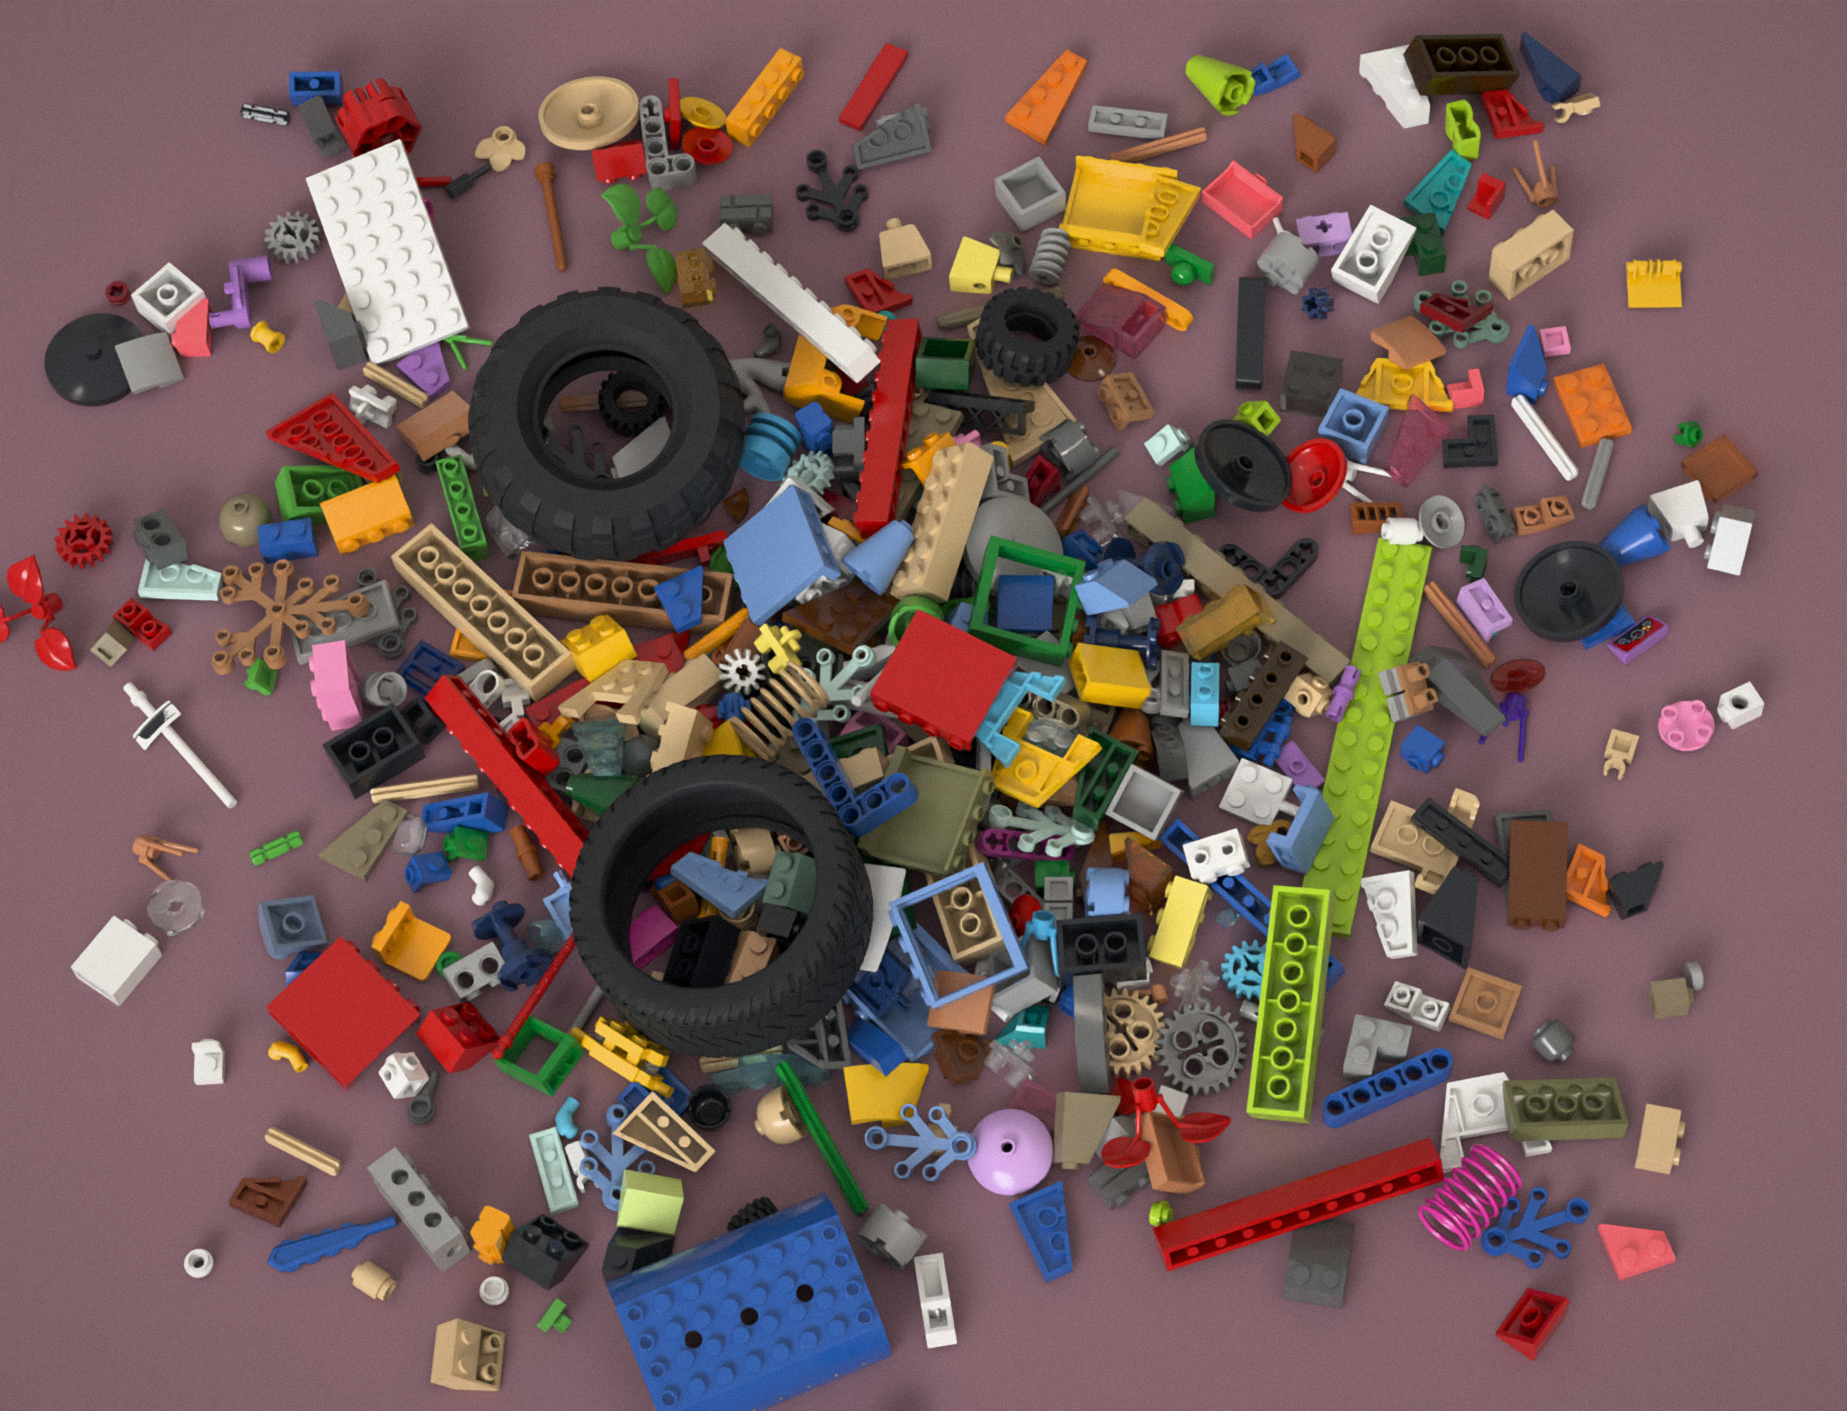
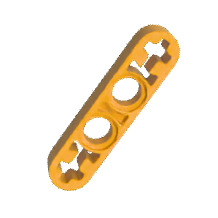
M1112 268L1103 278L1104 285L1111 292L1179 331H1186L1194 320L1192 314L1187 309L1118 269Z

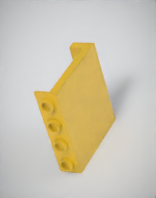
M1076 155V170L1063 224L1060 223L1059 229L1067 232L1069 235L1068 241L1071 243V248L1161 261L1160 256L1139 250L1141 233L1153 173L1178 180V170L1168 167L1146 166L1141 163L1132 164L1118 160H1104L1092 156Z

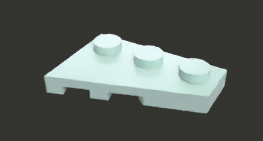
M146 559L138 593L140 598L218 601L223 583L222 574L195 564L188 566L182 563L158 570L152 561L148 562Z

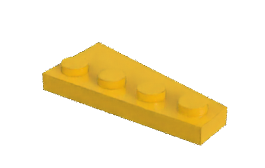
M1153 173L1139 250L1160 257L1165 256L1201 196V187Z

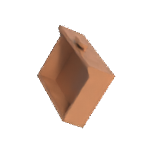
M451 391L396 425V428L403 441L424 462L446 447L453 446L459 439L469 434L468 412L470 405L454 391Z
M1148 1112L1141 1116L1140 1141H1146L1151 1146L1150 1154L1145 1159L1152 1188L1154 1190L1188 1195L1206 1185L1200 1164L1201 1155L1198 1145L1183 1140L1181 1137L1182 1129H1177L1168 1115ZM1185 1115L1176 1118L1179 1122L1182 1123V1119Z

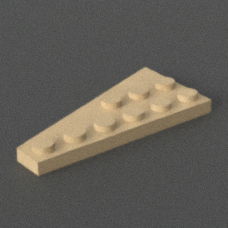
M980 318L967 325L970 339L975 340ZM975 347V356L989 395L1035 401L1034 412L1026 414L1025 435L1019 436L1002 433L1004 442L1009 448L1012 466L1015 467L1042 450L1040 445L1044 441L1039 440L1042 434L1056 427L1065 419H1070L1073 422H1076L1077 419L1046 382L1043 386L1035 387L1034 384H1031L1029 387H1022L1019 383L1014 382L1013 385L1007 383L1005 378L1001 377L999 379L993 374V370H988L984 366L983 360H980L977 348ZM1009 413L1004 420L1010 428H1017L1018 414Z

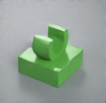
M257 658L256 662L247 669L248 678L243 685L250 690H257L263 695H270L273 693L278 670L269 668L263 659Z
M556 1298L541 1317L536 1327L546 1332L553 1326L561 1333H564L572 1323L568 1317L561 1314L566 1304Z

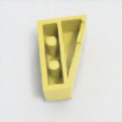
M1175 876L1174 882L1169 881L1165 891V897L1168 898L1165 909L1160 908L1156 918V924L1159 925L1156 936L1151 935L1147 946V951L1150 952L1149 957L1152 960L1185 969L1196 941L1195 935L1199 923H1202L1205 917L1203 911L1207 899L1211 900L1214 894L1207 885L1179 876Z

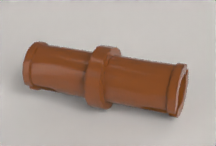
M519 825L512 828L509 833L517 849L516 856L519 861H522L528 880L533 882L542 879L545 876V871L537 856L539 853L537 846L532 844L527 827Z

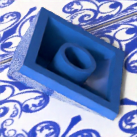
M1529 324L1509 365L1506 394L1513 397L1521 394L1525 396L1528 402L1536 404L1539 396L1546 394L1549 381L1546 380L1547 367L1535 327Z

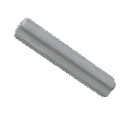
M1602 438L1599 442L1582 498L1581 506L1584 509L1594 510L1614 446V442L1610 439Z

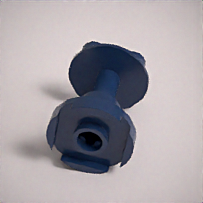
M1113 537L1096 562L1097 566L1098 563L1106 559H1112L1113 562L1125 559L1156 579L1158 585L1151 589L1150 592L1161 596L1176 593L1181 587L1185 575L1180 574L1181 565H1185L1184 553L1178 544L1168 541L1155 542L1147 553H1141L1136 558L1135 549L1129 540L1122 537Z
M1099 614L1087 615L1085 627H1090V630H1087L1086 635H1084V644L1147 652L1148 672L1157 670V660H1160L1161 645L1157 644V635H1160L1161 619L1150 617L1147 636L1121 635V629L1101 628V616Z
M506 900L495 903L492 906V910L483 917L475 919L471 923L474 936L479 940L499 938L503 946L500 954L505 964L498 972V980L504 990L518 991V985L525 983L527 987H530L539 982L549 968V963H552L553 960L546 949L535 948L530 950L525 939L517 938L513 928L523 919L525 909L520 904H508Z

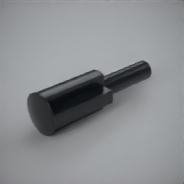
M485 164L470 175L466 172L444 186L449 197L454 199L474 186L473 181L492 170L491 164Z

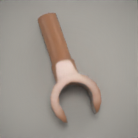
M1157 984L1150 989L1137 990L1139 997H1152L1153 1004L1164 1005L1169 1002L1166 989L1162 985ZM1128 990V996H1132L1136 990Z

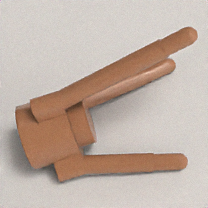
M1534 140V151L1541 181L1534 185V190L1532 191L1518 169L1513 167L1512 171L1528 194L1531 204L1537 203L1538 207L1546 208L1554 205L1559 198L1556 188L1555 166H1550L1549 183L1546 178L1538 141Z
M145 834L138 835L132 847L133 853L140 856L138 862L147 865L168 883H172L173 879L150 861L151 859L158 858L161 851L178 856H183V851L199 853L198 848L162 840L155 836L150 837Z

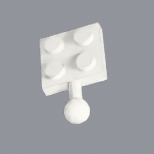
M1241 758L1219 805V810L1257 826L1260 824L1271 825L1276 820L1280 811L1295 817L1300 807L1285 801L1293 784V779Z

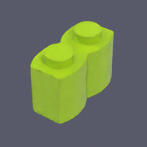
M1465 99L1447 103L1445 132L1452 141V150L1467 161L1477 159L1479 156L1481 134L1478 125L1473 121V111L1470 104Z

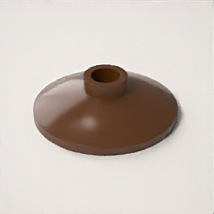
M1079 337L1071 366L1067 369V372L1075 379L1085 382H1094L1105 378L1106 375L1112 372L1116 363L1114 348L1101 337ZM1086 353H1093V355L1088 356Z

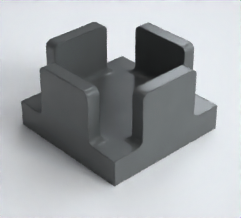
M854 417V424L834 426L832 432L833 455L837 456V467H834L837 485H841L840 480L844 478L860 485V471L864 470L863 451L867 450L868 447L864 417Z

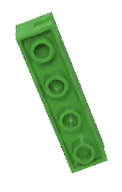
M461 454L435 461L460 550L473 562L490 558L491 555Z

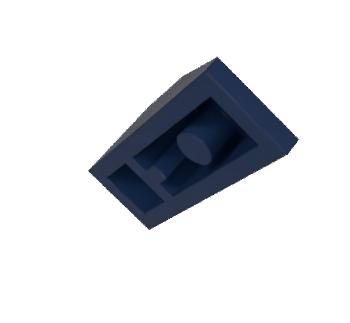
M1523 32L1521 34L1520 52L1539 94L1548 103L1566 102V99H1570L1579 91L1581 75L1528 33Z

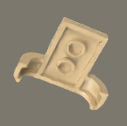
M1456 788L1448 812L1471 829L1480 803L1476 795ZM1391 800L1371 845L1370 852L1420 871L1421 874H1418L1414 887L1435 895L1452 867L1456 866L1459 857L1410 821L1412 815L1417 810Z

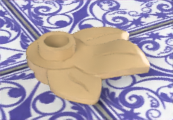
M501 126L494 130L492 137L483 139L478 144L475 158L490 159L493 170L502 172L508 169L512 159L523 160L526 149L524 144L517 140L516 133L511 128Z

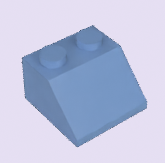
M1340 388L1318 428V433L1323 438L1332 440L1343 449L1346 458L1366 465L1388 424L1389 407Z
M1106 559L1097 564L1098 568L1096 570L1085 573L1083 580L1075 585V589L1086 615H1092L1129 607L1158 584L1156 579L1125 559L1114 562L1112 559Z

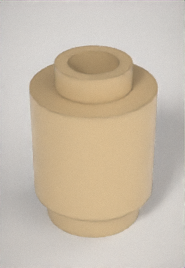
M367 1261L364 1264L359 1263L351 1276L354 1279L353 1286L373 1299H380L383 1302L391 1296L397 1285V1282L392 1279L393 1276L371 1261Z

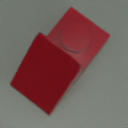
M1039 454L1025 475L1028 482L1030 503L1038 508L1049 492L1057 493L1060 490V469L1042 454Z

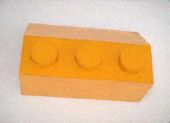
M395 474L380 483L373 482L320 503L340 555L354 552L359 547L379 542L384 537L404 532L408 528L415 526Z

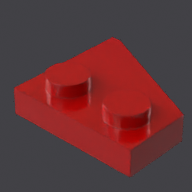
M1507 89L1482 93L1481 101L1495 139L1542 133L1544 124L1541 121L1536 123L1528 115L1529 110L1522 103H1519L1515 96Z
M868 268L845 276L844 284L861 309L874 313H879L880 311L893 312L912 305V295L909 293L903 295L894 289L893 283L880 278L878 274Z

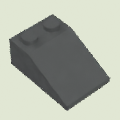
M1326 1219L1293 1231L1284 1283V1300L1342 1309L1355 1224Z

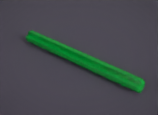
M788 1060L779 1063L776 1066V1072L855 1215L865 1213L869 1209V1205Z

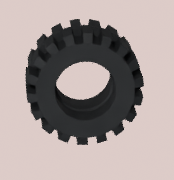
M617 371L618 373L616 374L611 372L608 374V380H603L601 383L602 388L598 392L601 417L605 420L608 428H613L614 433L619 435L622 432L624 437H630V434H635V437H637L656 420L663 417L665 399L657 389L645 380L625 372ZM637 390L647 397V404L637 413H625L616 406V400L625 391Z

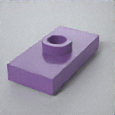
M1293 740L1281 747L1282 753L1280 758L1275 760L1274 765L1284 776L1293 779V788L1296 784L1304 787L1311 785L1317 789L1324 786L1325 779Z

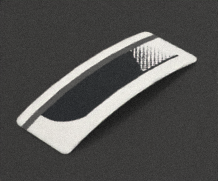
M170 701L165 702L139 727L133 738L146 750L153 740L181 713Z

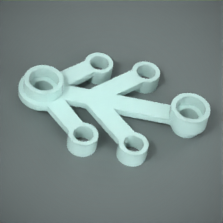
M866 645L858 646L852 654V660L833 680L832 664L835 661L834 653L826 648L818 651L816 659L821 664L820 685L828 694L830 702L851 701L852 697L864 687L863 685H856L853 689L840 690L860 668L869 669L874 666L877 655L873 649ZM862 652H865V653H866L865 658L862 659V660H859V655H860ZM828 653V660L823 662V656ZM804 668L816 680L815 673L810 669ZM806 681L805 683L812 689V686ZM801 697V704L799 705L813 713L806 700ZM837 705L833 710H820L821 708H817V718L810 719L816 724L819 721L845 723L850 719L851 712L844 705ZM794 709L792 716L797 720L801 719L797 710ZM845 710L844 716L838 718L839 711Z
M1019 801L1016 808V814L1019 817L1012 816V811L1003 805L992 806L988 815L989 825L994 829L1004 830L1007 826L1035 830L1030 834H1022L1020 836L1017 846L1024 852H1032L1036 843L1057 834L1062 835V837L1059 839H1049L1045 852L1049 856L1059 857L1063 848L1074 843L1078 845L1090 844L1095 838L1093 829L1076 820L1073 822L1058 807L1052 805L1046 806L1042 814L1033 806Z

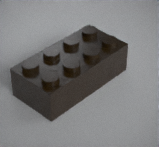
M1503 34L1416 35L1403 53L1420 96L1469 95L1502 89L1509 90L1520 75Z

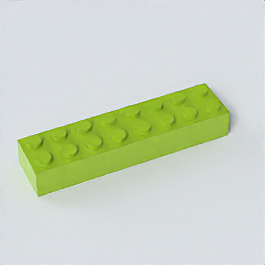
M1273 885L1247 1103V1113L1252 1118L1310 1124L1336 896L1331 890Z

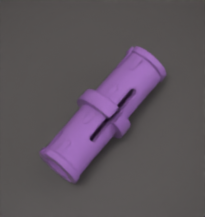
M1345 666L1338 686H1335L1332 691L1334 696L1325 713L1327 718H1330L1332 715L1331 720L1336 722L1342 721L1349 701L1354 699L1355 694L1353 691L1362 674V671L1357 669V667Z

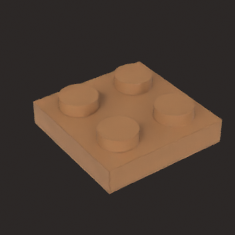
M1468 967L1451 1010L1449 1021L1504 1040L1523 986Z

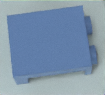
M1296 784L1293 791L1299 799L1301 806L1287 835L1284 836L1271 832L1266 842L1282 868L1307 875L1335 817L1319 789L1311 785L1304 787Z

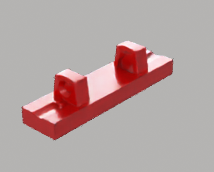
M721 530L678 541L677 544L660 552L655 550L637 556V559L622 562L661 566L698 556L702 568L710 566L711 561L709 553L716 551L719 546L724 544L723 541L727 539L726 531Z

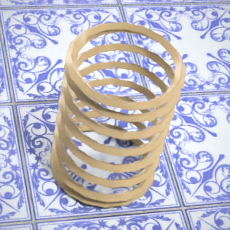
M787 661V669L790 674L783 669H779V675L787 685L806 700L813 713L801 707L791 694L775 679H769V684L787 703L797 710L801 718H817V708L826 709L827 705H830L828 694L806 670L795 662ZM794 669H796L806 679V681L812 686L814 690H812L803 681V679L797 674V672ZM760 688V694L784 716L791 727H793L797 719L791 716L765 688ZM806 691H807L813 698H815L817 701H815L814 699H812V698L806 693ZM751 697V704L778 729L784 741L770 733L762 722L746 707H741V713L768 738L775 751L767 747L736 716L730 718V724L753 751L763 759L773 762V755L779 756L780 754L778 744L789 746L788 735L793 736L792 731L781 725L759 700Z

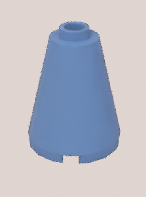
M903 519L900 522L893 520L844 555L841 562L852 574H856L862 579V583L878 595H882L886 592L915 538L912 534L914 529Z

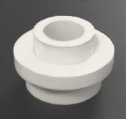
M204 1249L192 1250L184 1260L186 1272L195 1278L208 1275L214 1265L213 1257ZM198 1261H204L202 1267L195 1268V1264Z

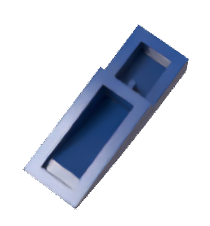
M857 1019L846 1028L849 1050L865 1064L874 1066L885 1077L907 1059L901 1045L874 1025Z

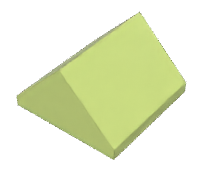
M625 1169L623 1172L616 1226L673 1236L684 1200L681 1179Z

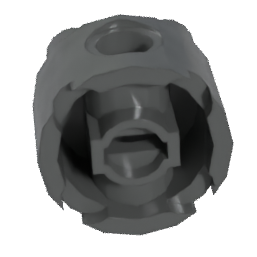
M1065 419L1039 437V440L1044 441L1040 446L1045 457L1057 468L1061 469L1064 474L1060 477L1067 481L1096 463V459L1100 457L1098 448L1093 443H1090L1085 436L1087 430L1080 420L1073 422L1070 419Z

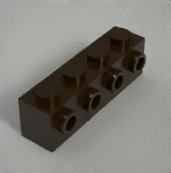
M1281 640L1276 648L1269 647L1262 658L1266 663L1261 670L1257 667L1248 679L1251 685L1247 691L1243 688L1234 700L1237 706L1233 712L1227 710L1219 723L1223 726L1219 736L1246 753L1308 660V657Z

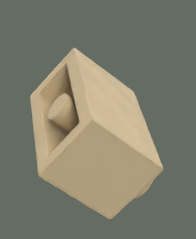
M1646 1103L1635 1168L1670 1175L1672 1165L1678 1166L1681 1148H1676L1677 1138H1683L1685 1121H1680L1682 1110Z

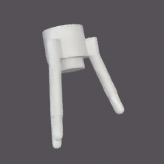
M1347 460V474L1342 487L1362 502H1372L1349 485L1347 481H1353L1358 470L1393 478H1399L1400 474Z

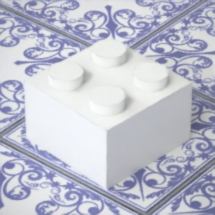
M170 262L131 295L138 312L160 331L167 332L171 340L172 333L176 332V322L202 299H206L204 291Z

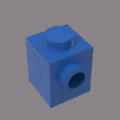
M1417 724L1402 742L1400 757L1405 759L1413 769L1421 770L1428 774L1433 767L1438 768L1445 758V742Z

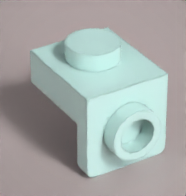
M1168 424L1145 442L1144 445L1155 463L1162 466L1181 450L1185 452L1189 448L1188 441L1190 439L1182 428L1177 429Z

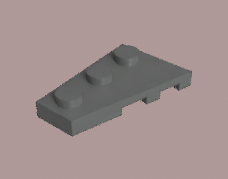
M920 101L851 145L858 170L932 152Z

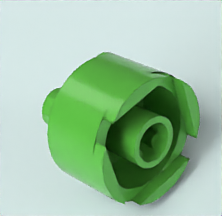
M925 596L903 597L892 610L889 623V637L895 648L918 609L945 622L942 607Z

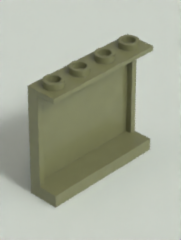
M896 745L884 779L894 773L905 774L918 787L919 797L913 805L866 835L861 836L857 848L867 858L943 878L963 871L966 863L965 856L969 847L975 841V830L978 822L985 815V804L988 796L993 793L995 788L994 775L984 766L979 771L914 755L907 747ZM905 787L901 788L899 793L902 792L905 789Z

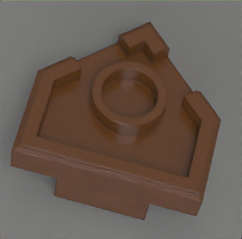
M947 1029L933 1032L931 1035V1040L936 1048L934 1056L944 1079L949 1078L952 1086L979 1079L995 1043L994 1041L985 1037L984 1039L974 1034Z

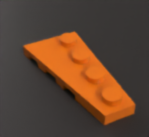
M1066 49L1005 115V121L1046 146L1052 130H1055L1063 109H1066L1072 92L1075 91L1087 68V60Z

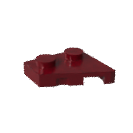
M1435 293L1421 302L1419 312L1435 321L1441 322L1454 331L1463 333L1491 315L1493 304L1485 302L1483 307L1468 305L1469 299Z

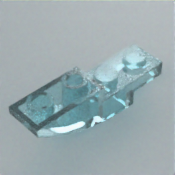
M757 1054L738 1057L739 1068L711 1074L713 1084L720 1086L728 1096L747 1088L761 1089L769 1083L773 1084V1088L783 1086L776 1072V1066L786 1060L790 1062L803 1086L817 1087L830 1080L828 1069H821L802 1056L789 1054Z

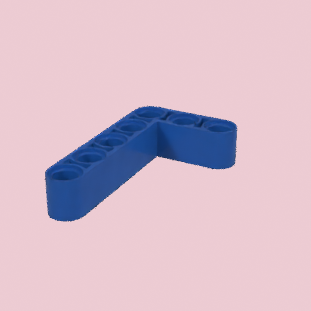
M801 718L794 723L792 734L825 797L834 806L851 835L855 837L866 835L917 801L919 797L918 787L903 773L890 775L858 796L822 729L810 718ZM905 787V789L899 793L900 789ZM858 817L854 823H851L854 818Z

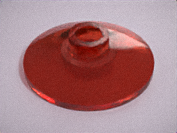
M1532 659L1512 660L1498 666L1490 676L1491 685L1501 692L1521 693L1537 686L1543 681L1546 675L1545 667L1539 661Z

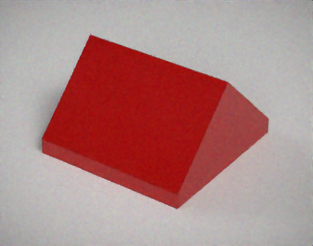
M1527 1288L1495 1334L1498 1338L1534 1361L1566 1317L1570 1301L1567 1297Z

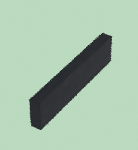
M1428 797L1412 815L1410 821L1497 887L1501 888L1509 879L1510 858Z

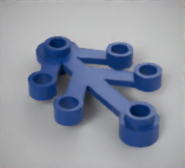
M1535 1187L1530 1192V1202L1519 1227L1507 1230L1512 1217L1516 1216L1520 1211L1519 1200L1515 1197H1509L1507 1202L1515 1204L1517 1208L1509 1210L1506 1206L1502 1207V1213L1496 1227L1486 1229L1481 1236L1482 1249L1491 1256H1501L1504 1253H1508L1525 1260L1529 1268L1538 1269L1543 1264V1253L1538 1249L1529 1250L1514 1243L1517 1240L1525 1239L1552 1250L1554 1256L1558 1259H1566L1570 1255L1571 1244L1565 1239L1558 1240L1541 1232L1570 1221L1574 1224L1584 1223L1589 1218L1590 1205L1582 1198H1573L1568 1202L1566 1210L1535 1220L1540 1207L1546 1204L1548 1197L1547 1191L1544 1188ZM1540 1193L1544 1199L1540 1201L1535 1200L1533 1195ZM1578 1209L1583 1215L1576 1217L1572 1214V1211ZM1492 1239H1498L1501 1242V1244L1499 1246H1493L1490 1243V1241ZM1563 1245L1567 1248V1251L1560 1253L1557 1247ZM1532 1255H1536L1539 1257L1540 1261L1537 1263H1533L1530 1261L1529 1257Z

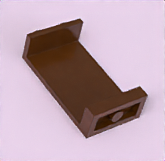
M1511 820L1509 826L1510 860L1507 926H1513L1517 930L1542 927L1544 931H1558L1559 928H1564L1566 922L1568 822Z

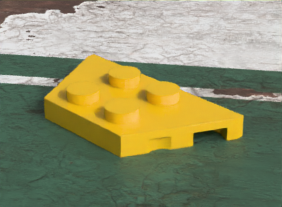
M1376 358L1370 367V372L1365 375L1356 392L1357 395L1385 405L1391 410L1453 412V402L1451 399H1448L1444 391V385L1440 378L1435 375V369L1430 360L1405 370L1389 361L1388 358Z

